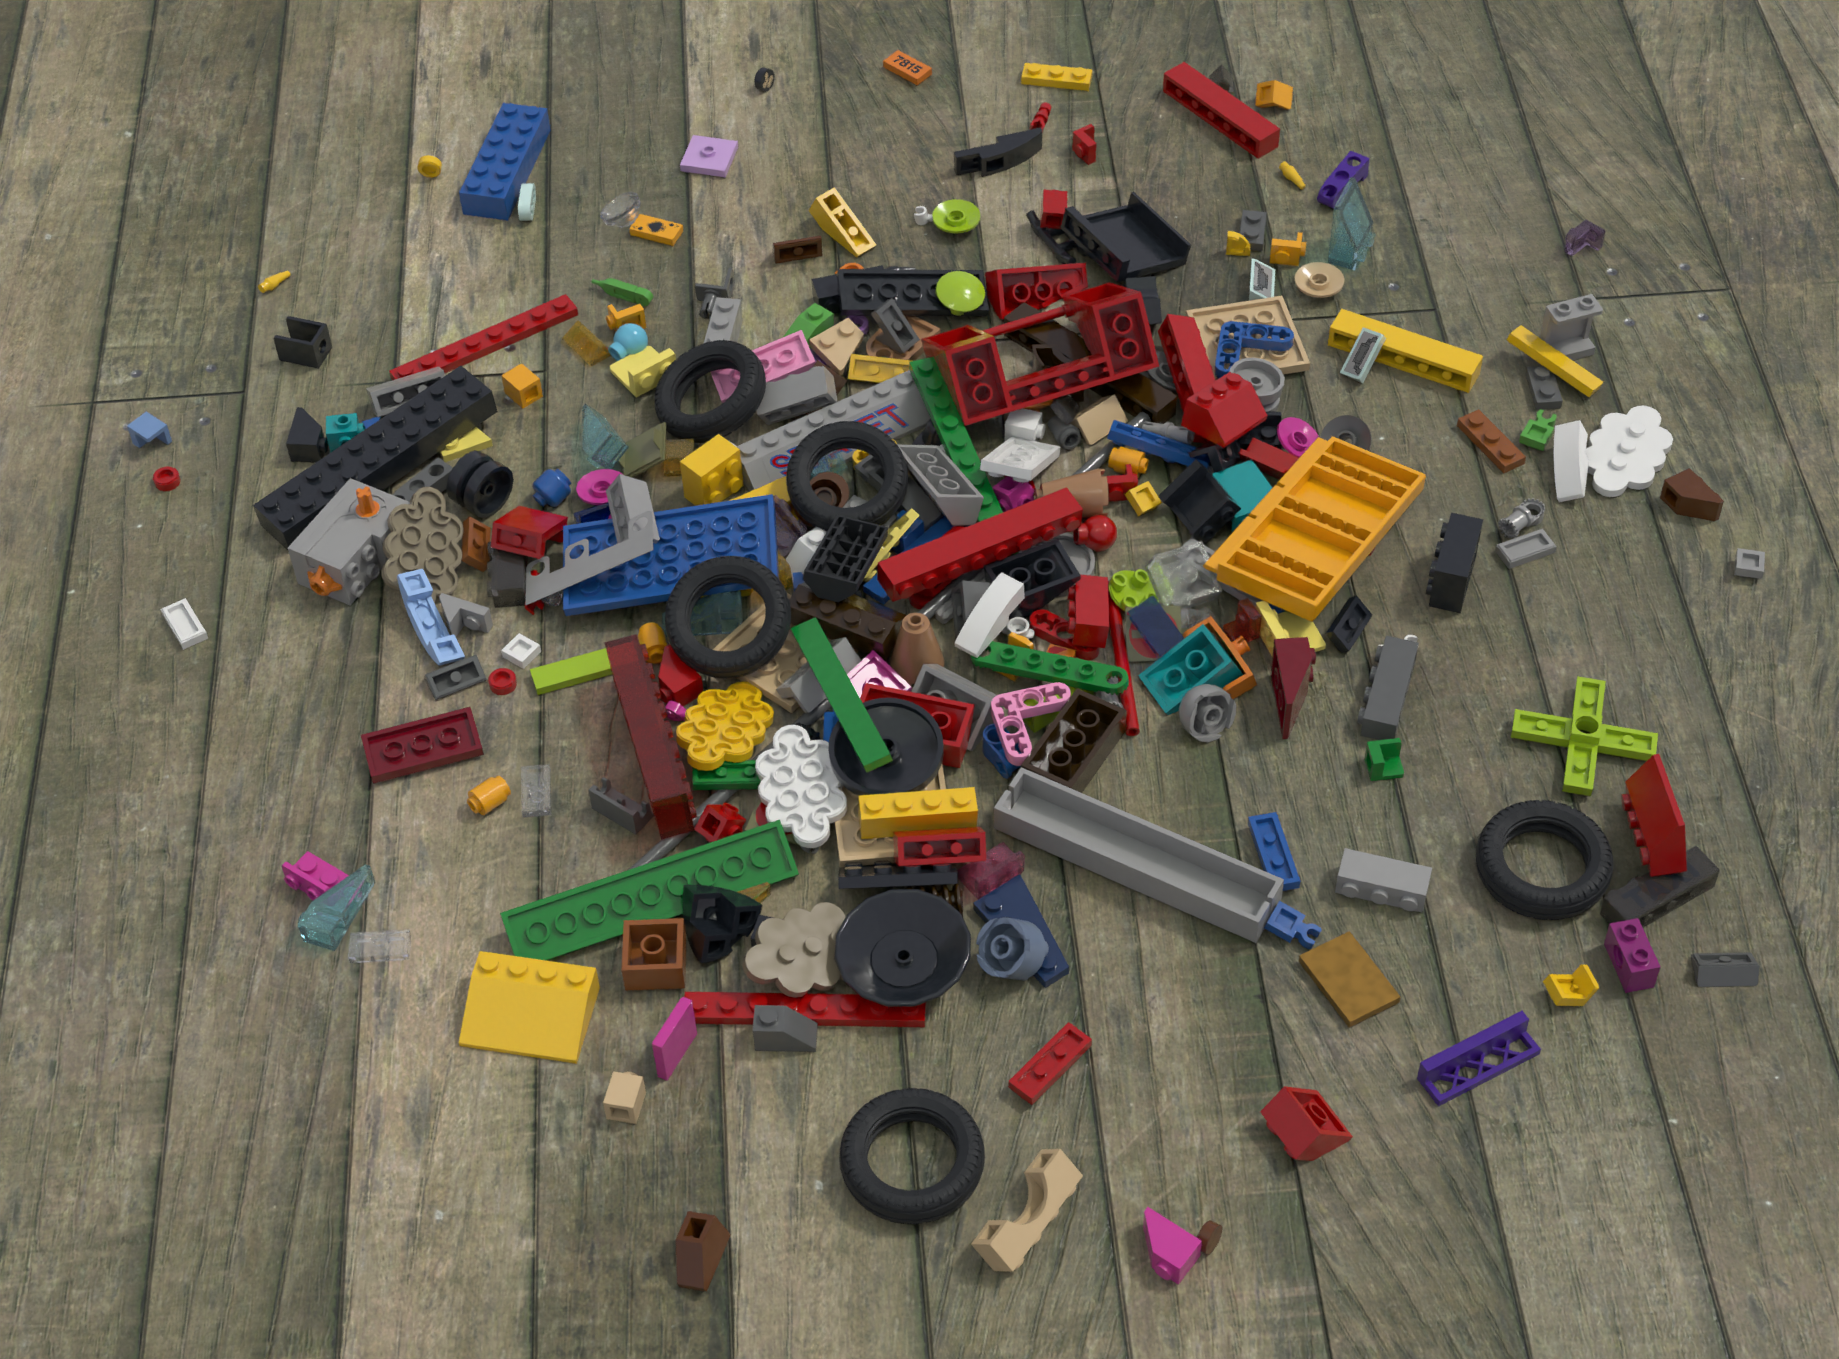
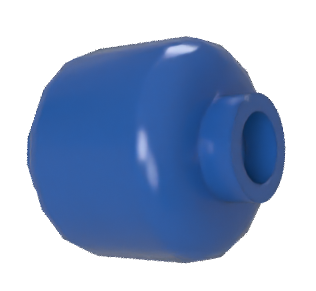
M547 469L532 484L535 491L533 498L542 507L547 504L555 508L571 493L569 486L572 483L559 469L555 471Z

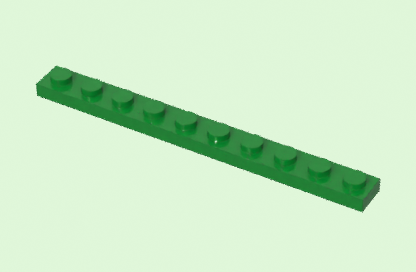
M929 357L910 361L909 370L947 456L984 497L976 523L1003 513L985 471L980 470L981 462L935 358ZM1016 552V553H1014V554H1011V555H1009V556H1007V557H1010V556H1013V555H1015V554H1018L1019 552Z

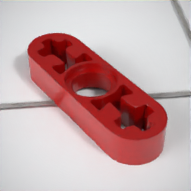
M1036 610L1031 614L1030 629L1034 630L1035 636L1053 645L1076 650V657L1079 659L1090 661L1098 657L1100 648L1072 645V636L1063 639L1057 635L1063 631L1068 632L1067 620L1048 610Z

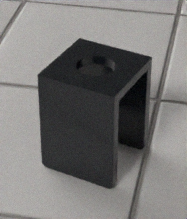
M287 316L286 323L290 338L275 335L273 338L279 360L319 369L332 349L327 324Z

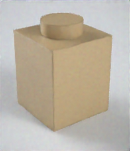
M613 1071L603 1101L606 1119L637 1124L646 1095L643 1076H638L633 1072L620 1073Z

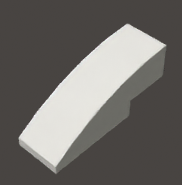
M1580 420L1555 426L1554 474L1557 500L1559 502L1583 498L1585 495L1589 459L1585 453L1588 434Z
M1001 572L969 615L954 643L955 647L978 658L1008 625L1009 615L1025 598L1024 584Z

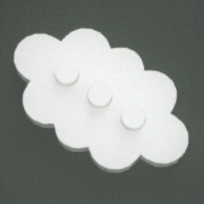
M1636 406L1627 415L1610 413L1602 418L1599 430L1594 431L1590 435L1589 447L1585 451L1589 459L1588 473L1594 475L1592 486L1597 493L1607 497H1617L1622 495L1627 487L1640 490L1648 488L1653 483L1655 472L1660 471L1664 467L1665 454L1671 450L1673 442L1672 434L1660 427L1661 416L1657 410L1648 406Z
M786 725L776 731L773 737L774 748L764 751L756 760V773L761 780L758 787L761 802L767 806L766 820L768 823L780 819L784 832L792 831L795 841L800 846L816 848L828 840L830 836L829 823L839 821L845 816L847 798L844 792L841 791L843 785L836 778L831 768L828 751L829 742L824 740L810 741V737L803 727Z

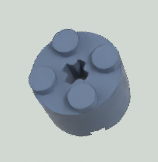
M1009 917L995 918L988 921L980 930L976 944L979 945V954H976L977 961L981 968L991 976L1024 981L1033 976L1040 969L1049 950L1043 934L1036 925L1029 921Z

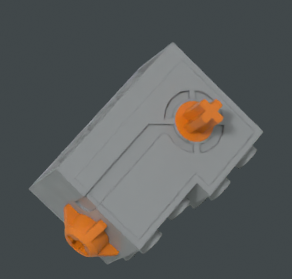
M350 478L288 547L298 584L313 590L318 595L328 596L351 605L357 597L362 595L368 584L379 575L383 564L388 560L383 551L382 544L384 539L391 533L387 522L389 513L396 506L410 504V502Z

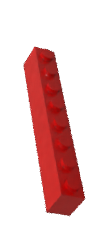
M1063 488L878 562L877 580L892 602L909 598L917 592L931 589L949 579H956L964 573L978 570L996 560H1003L1011 554L1025 551L1038 543L1050 541L1058 535L1074 531L1081 527L1083 508L1068 488Z

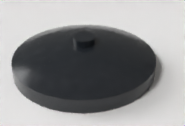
M878 698L863 702L893 760L867 773L840 722L838 721L835 724L830 735L828 747L831 768L839 782L858 796L921 791L930 784L941 767L944 745L939 725L930 713L915 703L898 698Z

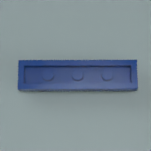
M1113 420L1107 439L1112 440L1119 446L1127 445L1136 448L1138 451L1145 452V454L1160 456L1163 460L1170 463L1177 462L1188 467L1193 461L1198 460L1207 468L1210 462L1208 453L1190 458L1189 452L1197 447L1117 420Z

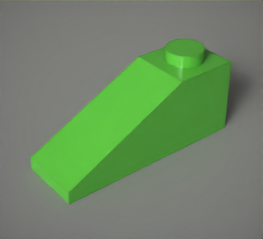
M814 303L796 318L784 337L802 330L809 346L811 338L834 326L833 313Z

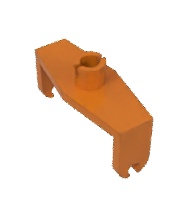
M1212 616L1183 633L1181 636L1182 640L1204 624L1215 635L1219 643L1244 674L1223 687V690L1228 692L1232 699L1257 686L1253 673L1241 657L1244 653L1251 651L1243 636L1231 642Z

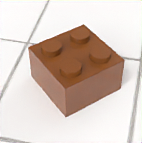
M684 918L624 920L621 971L625 991L685 988L687 938Z

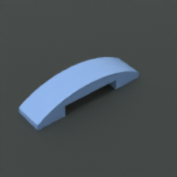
M418 569L398 574L397 580L408 616L418 638L430 657L439 666L463 660L465 655L455 635L449 634L431 597L433 589L424 570Z

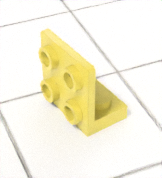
M1256 602L1254 626L1271 656L1273 655L1274 639L1308 637L1310 648H1314L1315 652L1325 649L1326 643L1314 622L1288 611L1277 614L1275 609L1270 608L1268 602Z

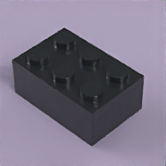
M1451 512L1449 522H1443L1440 538L1444 540L1437 542L1434 557H1437L1438 560H1432L1429 577L1434 578L1429 579L1426 589V595H1430L1429 607L1461 614L1477 555L1483 519Z

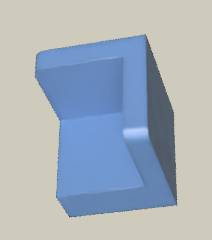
M148 412L143 413L127 425L132 443L139 448L154 438H158L167 445L172 442L167 425Z

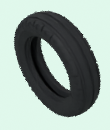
M716 340L689 349V352L680 355L665 370L656 387L654 403L656 415L660 423L665 422L666 431L685 442L706 443L718 434L722 437L732 434L733 431L735 432L744 425L743 423L750 420L759 408L765 394V371L757 355L743 344L728 340ZM719 369H735L740 372L739 383L735 391L723 404L702 414L690 415L681 412L680 406L683 396L699 378Z
M839 421L817 428L798 444L788 463L786 485L794 508L804 520L814 527L827 532L837 515L882 525L895 514L905 497L908 485V469L902 451L885 432L862 422ZM850 448L864 451L872 455L883 468L885 476L879 492L868 502L851 508L835 507L822 501L814 493L810 485L811 473L818 461L825 455L839 449Z
M740 556L711 558L691 568L674 586L665 611L667 637L677 656L695 671L706 676L723 679L746 676L767 665L784 645L791 624L790 601L781 581L766 566L752 559ZM726 583H738L752 588L763 598L766 613L760 632L750 643L732 651H716L705 647L695 639L691 629V616L697 601L704 593L713 587Z
M1529 800L1515 803L1502 809L1488 821L1477 842L1476 865L1485 888L1506 908L1529 918L1561 920L1587 911L1602 898L1611 882L1613 855L1604 832L1583 812L1563 803H1555V801ZM1545 832L1554 834L1569 841L1579 850L1585 862V872L1577 881L1567 886L1557 888L1536 886L1522 880L1510 870L1504 859L1503 849L1510 840L1524 833Z
M904 1088L881 1094L870 1100L856 1112L844 1131L840 1144L839 1162L842 1177L848 1190L866 1210L891 1222L922 1224L948 1216L970 1198L983 1173L985 1149L983 1138L976 1122L958 1102L933 1090ZM911 1121L928 1123L942 1130L951 1139L957 1156L954 1166L944 1179L925 1189L902 1190L884 1183L874 1174L867 1159L869 1149L881 1132L895 1124Z

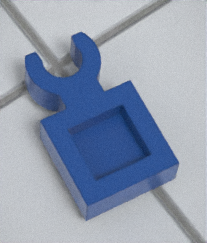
M1281 901L1278 902L1264 929L1289 943L1293 937H1296L1299 943L1307 949H1311L1315 943L1307 934L1318 937L1322 930L1315 924L1303 923L1302 921L1306 915Z

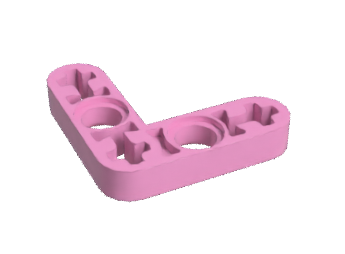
M1060 682L1000 694L992 699L991 716L1009 763L1021 766L1032 751V744L1023 719L1061 711L1071 697V692L1067 685ZM1026 699H1035L1038 701V704L1027 706L1023 702ZM1000 706L1008 709V716L1004 717L1003 709ZM1015 726L1019 731L1009 734L1004 731V728ZM1016 743H1018L1020 751L1023 752L1022 754H1018L1015 751Z

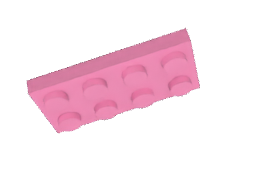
M802 330L752 350L763 365L766 382H775L785 379L791 374L809 371L816 363ZM719 369L710 372L722 403L733 394L739 383L740 372L735 369Z

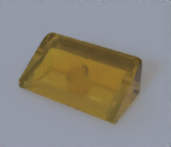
M579 320L562 338L590 366H594L611 356L608 346Z

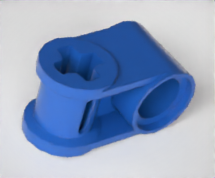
M995 724L988 725L983 731L982 752L996 767L999 774L1007 779L1011 777L1012 772L1021 766L1012 765L1008 762ZM1016 743L1015 751L1018 754H1022L1023 752L1020 751L1018 743Z

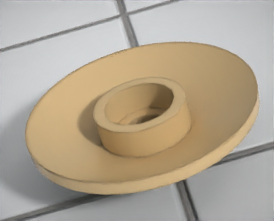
M1313 262L1305 264L1297 270L1295 284L1301 292L1308 296L1325 298L1341 291L1344 286V275L1337 267L1331 264Z

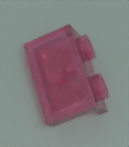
M1001 842L986 852V861L970 862L958 869L957 878L977 899H980L1017 875L1022 874L1024 871V854L1021 851L1014 854L1004 842Z

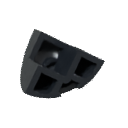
M684 885L682 907L685 931L689 945L700 963H707L730 954L733 951L732 946L742 936L748 937L751 934L758 916L761 914L763 905L749 896L732 890L707 885Z

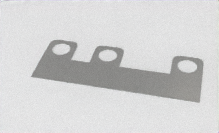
M647 511L630 519L628 522L627 540L589 556L588 539H583L569 545L565 550V567L550 573V558L548 556L529 563L526 567L525 605L653 551L652 512ZM646 517L648 519L647 525L640 531H634L633 525L636 520ZM583 545L584 551L582 555L576 559H571L569 556L571 550L575 546ZM539 562H543L545 568L542 573L532 576L530 573L532 567Z

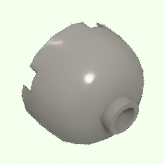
M1210 684L1193 687L1182 698L1179 706V718L1183 728L1202 742H1210L1220 738L1222 735L1217 733L1223 731L1225 727L1229 729L1236 715V703L1230 697V694L1222 688Z

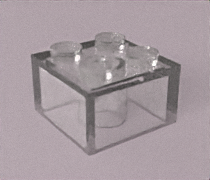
M1202 541L1154 555L1145 565L1160 606H1180V610L1213 601L1222 591L1219 581L1216 580V574L1203 567L1209 557Z

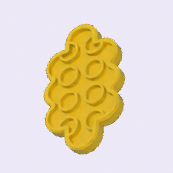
M749 682L733 683L726 691L708 689L698 696L697 705L686 710L685 722L681 723L676 730V742L680 747L687 750L688 763L698 770L709 771L717 769L724 761L744 762L752 757L754 746L764 741L766 728L770 727L773 723L774 711L768 703L762 701V691Z

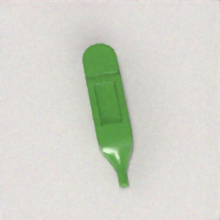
M613 278L602 281L592 279L591 281L593 284L600 286L608 295L632 303L648 306L653 300V294L649 290Z

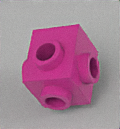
M1011 476L1005 477L992 487L1003 512L1035 500L1033 496L1034 490L1029 482H1017Z

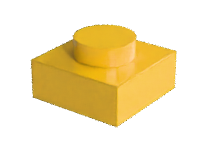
M1149 481L1130 489L1125 494L1138 517L1162 504Z

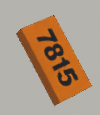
M899 50L883 60L884 68L915 85H919L932 75L931 67Z

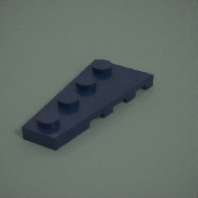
M1020 874L973 902V910L985 923L995 918L1009 917L1029 921L1039 928L1044 940L1048 944L1049 950L1040 969L1033 976L1044 988L1069 974V966Z

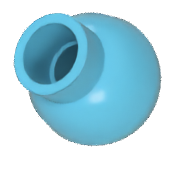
M624 324L614 334L613 343L608 347V351L616 361L628 355L637 354L647 347V334L637 324Z

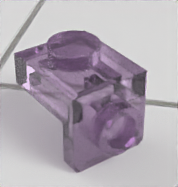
M1584 220L1576 228L1568 231L1565 237L1566 246L1564 252L1573 256L1586 245L1599 251L1603 246L1605 230L1588 220Z

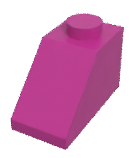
M1147 1207L1144 1211L1143 1229L1151 1267L1161 1278L1172 1280L1179 1285L1199 1259L1202 1241Z

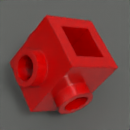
M729 803L708 804L694 830L711 843L743 832L742 828L747 819L738 814L739 810Z

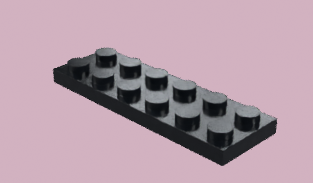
M838 269L837 284L841 315L872 316L871 313L885 301L893 298L904 316H958L952 314L950 309L940 302L935 294L939 279L943 275L953 271H963L974 275L981 281L985 289V298L977 309L964 312L960 316H987L989 307L983 270Z

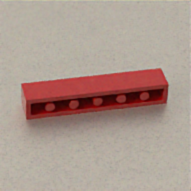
M1182 62L1164 73V93L1257 159L1279 147V127L1198 72L1195 68Z
M1167 314L1158 330V335L1184 412L1186 400L1216 380L1195 318ZM1196 433L1193 442L1199 443L1210 441Z

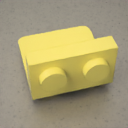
M647 346L643 351L628 355L611 364L610 372L635 397H638L657 387L661 376L669 365L676 360V356L670 348L658 353L653 347Z

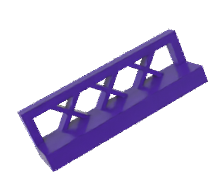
M1520 1011L1420 1062L1417 1075L1418 1081L1439 1107L1540 1054L1541 1049L1526 1031L1529 1018L1523 1011ZM1521 1039L1528 1050L1522 1053L1509 1050V1045ZM1489 1054L1503 1056V1063L1497 1066L1483 1062L1484 1057ZM1464 1067L1478 1069L1477 1076L1472 1079L1458 1076V1073ZM1443 1080L1452 1082L1453 1085L1451 1090L1440 1094L1433 1083Z

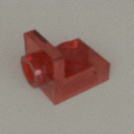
M1248 598L1238 601L1237 614L1235 615L1236 620L1224 624L1223 631L1231 642L1243 636L1244 640L1248 643L1260 637L1262 616Z

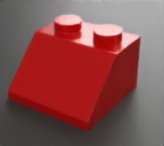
M1284 1086L1260 1111L1267 1121L1266 1126L1281 1139L1284 1143V1150L1295 1160L1313 1161L1353 1138L1317 1090Z

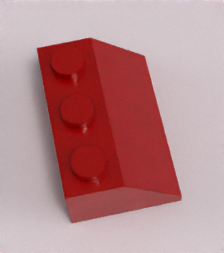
M1229 372L1186 400L1181 426L1224 448L1265 421L1267 413L1252 383L1243 379L1239 374Z

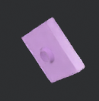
M693 135L680 163V170L683 172L726 177L737 152L738 141Z

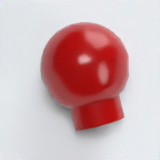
M1104 515L1089 517L1084 523H1081V527L1073 531V540L1076 545L1085 544L1086 547L1098 552L1111 548L1117 539L1115 523Z

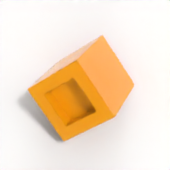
M1276 80L1257 83L1255 106L1259 108L1278 106L1285 110L1291 109L1293 87Z
M519 364L501 375L505 394L522 409L543 397L540 378L523 364Z

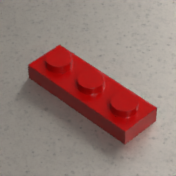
M1068 1022L1008 1081V1088L1033 1105L1092 1046V1039Z

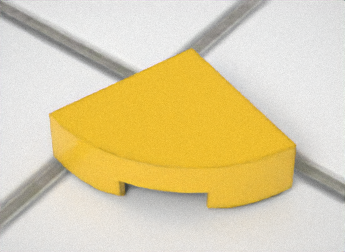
M1228 231L1226 255L1250 256L1251 247L1248 240L1237 232Z

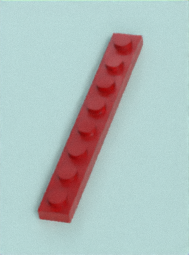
M566 294L389 370L392 380L438 366L444 370V373L450 372L459 366L466 365L578 316V308Z
M684 993L685 998L692 1000L696 1024L753 1025L755 1005L787 1006L817 1022L818 1026L925 1028L926 1002L917 1006L887 1007L864 999L859 994L807 993L802 997L794 998L784 993Z

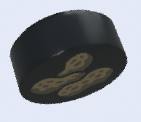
M762 67L757 71L754 78L756 89L767 92L772 88L775 79L773 70Z

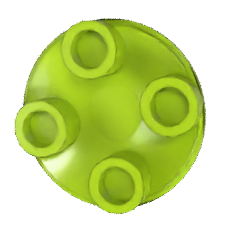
M953 271L939 279L935 294L940 302L950 309L952 314L960 316L964 312L977 309L983 303L985 289L981 281L974 275L963 271Z
M1142 569L1119 571L1109 581V594L1114 603L1123 611H1125V607L1157 606L1160 603V596L1155 586L1149 580V574Z

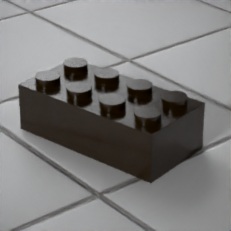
M1077 688L1032 749L1031 754L1021 764V767L1082 793L1125 733L1127 710Z

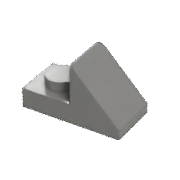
M444 593L440 594L439 599L442 612L451 635L454 634L457 637L464 626L488 633L493 627L488 607Z

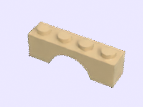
M1041 1149L1024 1172L1028 1183V1201L1020 1217L1013 1222L1009 1220H988L971 1243L993 1271L1013 1272L1020 1267L1024 1261V1256L1031 1246L1040 1240L1041 1233L1047 1224L1056 1218L1059 1208L1066 1198L1075 1192L1076 1185L1083 1175L1061 1149Z

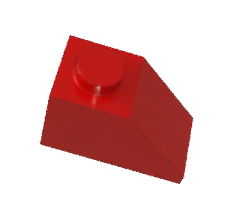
M670 644L665 646L658 675L660 685L658 693L666 704L669 701H675L684 707L697 699L703 692L702 677L677 656Z

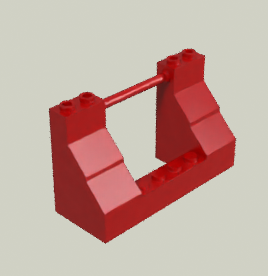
M1109 282L1063 296L1064 305L1055 309L982 331L966 325L922 338L921 342L926 358H935L963 424L966 426L1160 367L1141 292ZM1063 316L1077 324L1084 342L1092 355L1006 381L995 341L996 336Z

